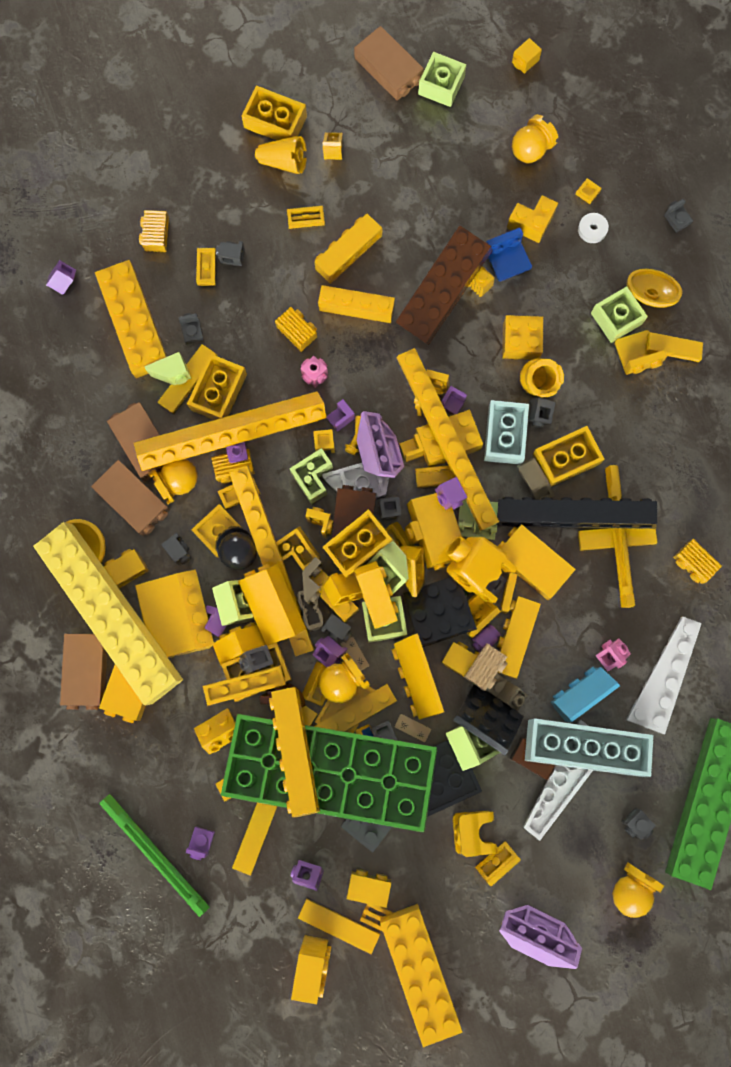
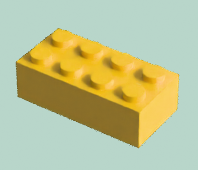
M304 936L298 955L291 1000L317 1004L318 997L323 998L331 946H328L329 939Z

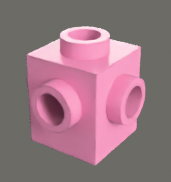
M313 356L311 359H306L301 365L302 379L315 388L328 377L327 364L321 358L317 359Z
M618 638L614 642L611 639L601 646L603 649L596 657L608 672L615 667L619 669L627 663L626 659L631 653L628 647Z

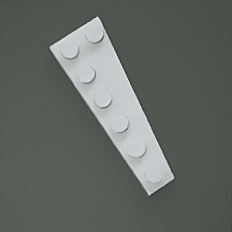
M686 617L679 619L648 681L644 684L641 694L626 718L627 721L661 734L666 733L702 623Z
M582 720L577 722V725L588 726ZM555 765L523 828L540 841L593 770Z

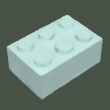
M490 401L484 461L518 465L523 463L525 459L529 404Z

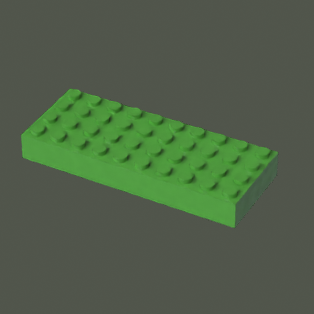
M237 714L220 796L287 808L286 802L289 801V796L283 787V780L286 778L285 772L281 771L279 760L282 759L281 750L278 751L276 738H279L278 730L274 729L273 720ZM305 725L320 809L318 814L425 833L437 747Z

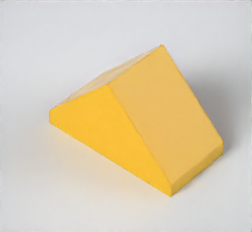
M325 132L323 139L324 159L342 160L343 133Z

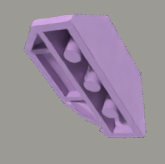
M363 411L357 434V444L364 471L377 476L395 478L404 468L396 435L382 420L380 414Z
M529 905L505 912L499 931L511 948L548 966L578 968L582 947L579 943L577 944L565 923Z

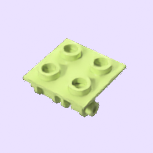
M466 500L462 502L463 505L459 509L458 526L462 537H485L489 540H495L497 525L494 524L480 531ZM490 502L497 516L498 502Z

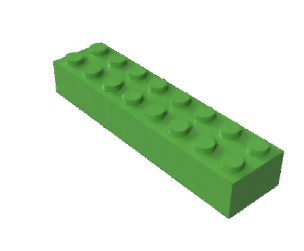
M710 718L665 870V873L712 890L731 823V723L718 718Z

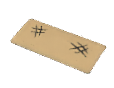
M354 637L349 638L346 643H341L342 648L346 647L348 649L346 653L350 655L360 671L369 667Z
M400 714L395 724V728L423 742H426L431 731L430 728L403 714Z

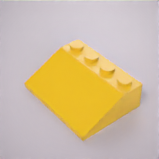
M196 569L135 585L144 625L168 658L209 649L214 645L212 633L205 629L208 617Z
M418 633L394 643V648L391 651L394 660H399L401 667L397 669L400 678H405L407 686H404L407 698L411 697L413 705H410L413 716H417L420 720L443 713L444 709Z

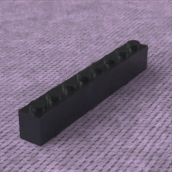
M503 497L498 499V526L519 527L522 524L524 527L655 529L657 526V501H652L649 498L640 499V501H632L630 498L612 501L611 498H601L600 500L581 498L580 500H572V498L564 497L561 500H553L550 497H543L541 500H533L532 497H523L520 500L513 497Z

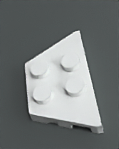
M362 463L322 474L323 479L336 493L337 488H342V485L354 486V490L361 491L362 487L373 488V492L377 493L376 499L386 496L389 477L377 476L364 471Z

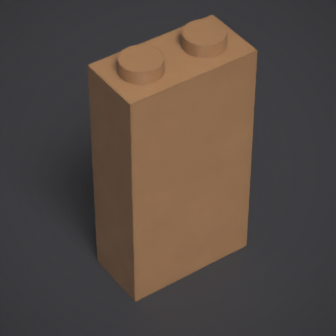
M381 26L354 47L355 59L397 101L401 97H405L414 86L419 85L424 68Z
M140 402L137 404L133 403L125 411L112 415L107 423L140 478L144 482L152 478L148 472L156 469L157 472L161 471L163 465L142 471L134 443L160 436L158 430Z
M119 460L91 486L142 536L150 534L155 528L154 525L158 521H163L168 516L170 509Z
M64 634L60 705H67L66 709L79 710V706H86V710H98V706L101 704L106 689L107 652L95 634Z

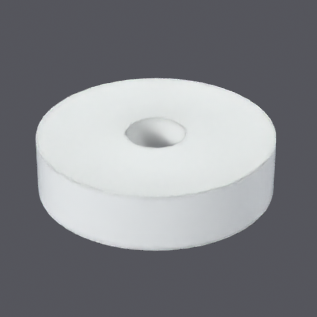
M589 213L581 219L578 233L584 241L598 243L605 238L609 225L606 218L601 214Z

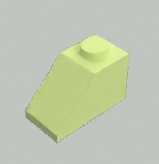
M180 352L144 366L151 377L172 385H180L191 379L185 360Z

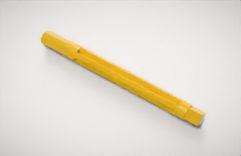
M610 465L605 468L608 498H611L612 501H620L622 493L619 469L617 465ZM612 528L621 608H631L635 606L626 529Z

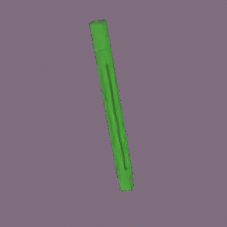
M110 794L99 803L102 808L135 843L199 917L203 915L210 906L184 879Z

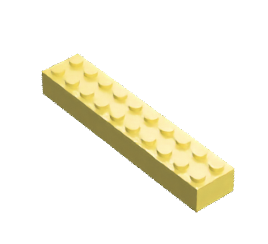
M61 523L33 546L143 705L155 703L183 681L176 668L73 524Z

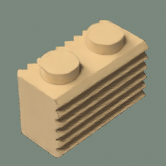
M488 643L485 644L464 678L483 691L487 688L491 689L497 680L494 678L497 672L502 673L508 664L505 661L507 656Z

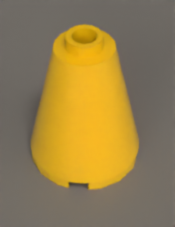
M294 136L260 144L255 150V158L260 164L295 174H302L307 158H303V151H307L306 143L302 136Z

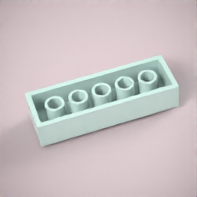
M535 718L528 720L525 761L639 777H651L653 735Z

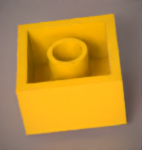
M506 315L503 322L502 359L533 360L541 358L543 353V317Z

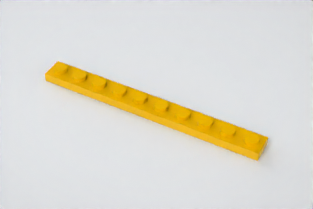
M413 348L398 355L396 358L454 477L458 478L467 495L465 500L480 531L499 523L416 349Z
M246 466L229 472L263 566L269 563L270 567L278 564L303 620V615L250 468ZM307 627L306 630L289 638L295 657L314 651Z
M388 684L314 727L346 732L396 703L397 700ZM224 779L215 784L220 794ZM222 796L224 802L231 799L229 797Z

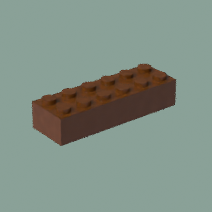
M459 226L398 317L396 323L429 345L493 251L492 247L462 226Z

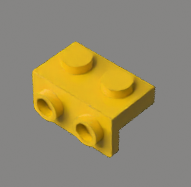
M318 507L307 508L305 515L307 522L323 526L321 533L323 538L327 539L328 534L331 535L333 529V520H331L330 514L324 513V510Z
M476 594L468 600L477 630L467 633L471 638H474L501 612L493 603L485 602Z
M226 708L195 727V733L203 749L208 754H212L232 742L236 721L231 711Z

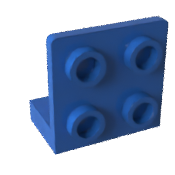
M521 228L486 241L493 250L488 260L499 282L532 269V264L521 243L523 237Z

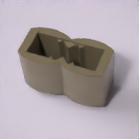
M304 590L298 592V603L303 610V620L309 631L321 629L324 626V617L319 610V600L317 599L314 603L311 601L307 604L304 600Z

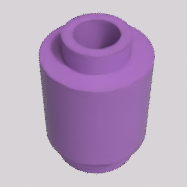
M489 624L472 638L474 642L472 646L480 653L485 644L488 643L490 646H493L499 640L498 637L501 634Z

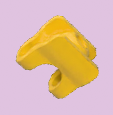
M458 812L453 815L455 851L458 854H462L465 857H473L497 852L496 844L482 842L479 837L480 827L485 823L494 821V812Z

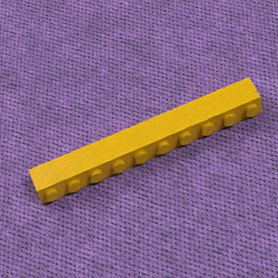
M318 391L152 437L134 443L136 455L141 470L144 471L326 419L324 402Z

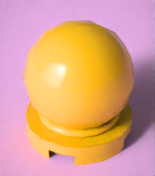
M539 114L529 119L527 126L519 129L512 140L514 156L526 164L541 159L547 149H552L557 144L558 134L551 122L547 124L542 120L544 116Z
M535 358L523 366L520 371L519 381L527 393L538 397H550L555 395L561 384H563L564 373L562 367L555 361Z
M187 459L165 464L162 466L161 471L157 472L156 469L148 472L149 476L153 477L154 485L168 505L175 501L174 495L189 493L198 481L196 467Z
M348 653L341 657L343 659L342 664L328 666L322 672L319 679V688L322 695L334 703L348 701L356 694L357 687L362 686L365 689L370 685L367 680L363 682L366 678Z
M627 862L624 870L628 872V876L620 878L615 884L612 892L613 901L617 909L625 916L632 918L645 916L652 909L654 903L653 892L658 891L661 893L664 885Z

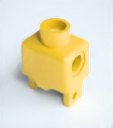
M458 536L449 544L446 550V554L453 559L447 567V573L467 592H474L485 602L496 603L498 600L486 587L491 581L498 580L502 574L501 569L504 572L515 573L517 567L505 558L507 553L485 537H468L465 539L462 536Z

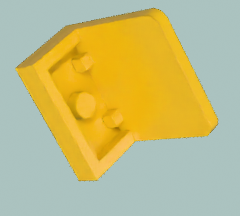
M645 330L615 341L614 344L626 375L631 373L638 374L647 368H657L667 358L665 350L656 353L646 352L647 335L650 331Z

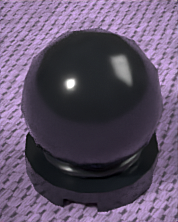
M231 526L220 533L216 539L215 549L221 562L226 567L233 570H243L254 562L257 556V549L251 534L246 529L239 526Z

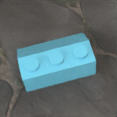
M591 667L584 673V678L581 680L577 678L569 684L570 688L565 692L563 690L557 692L553 696L554 700L550 703L565 722H573L620 687L618 682L603 668L598 667L595 669Z

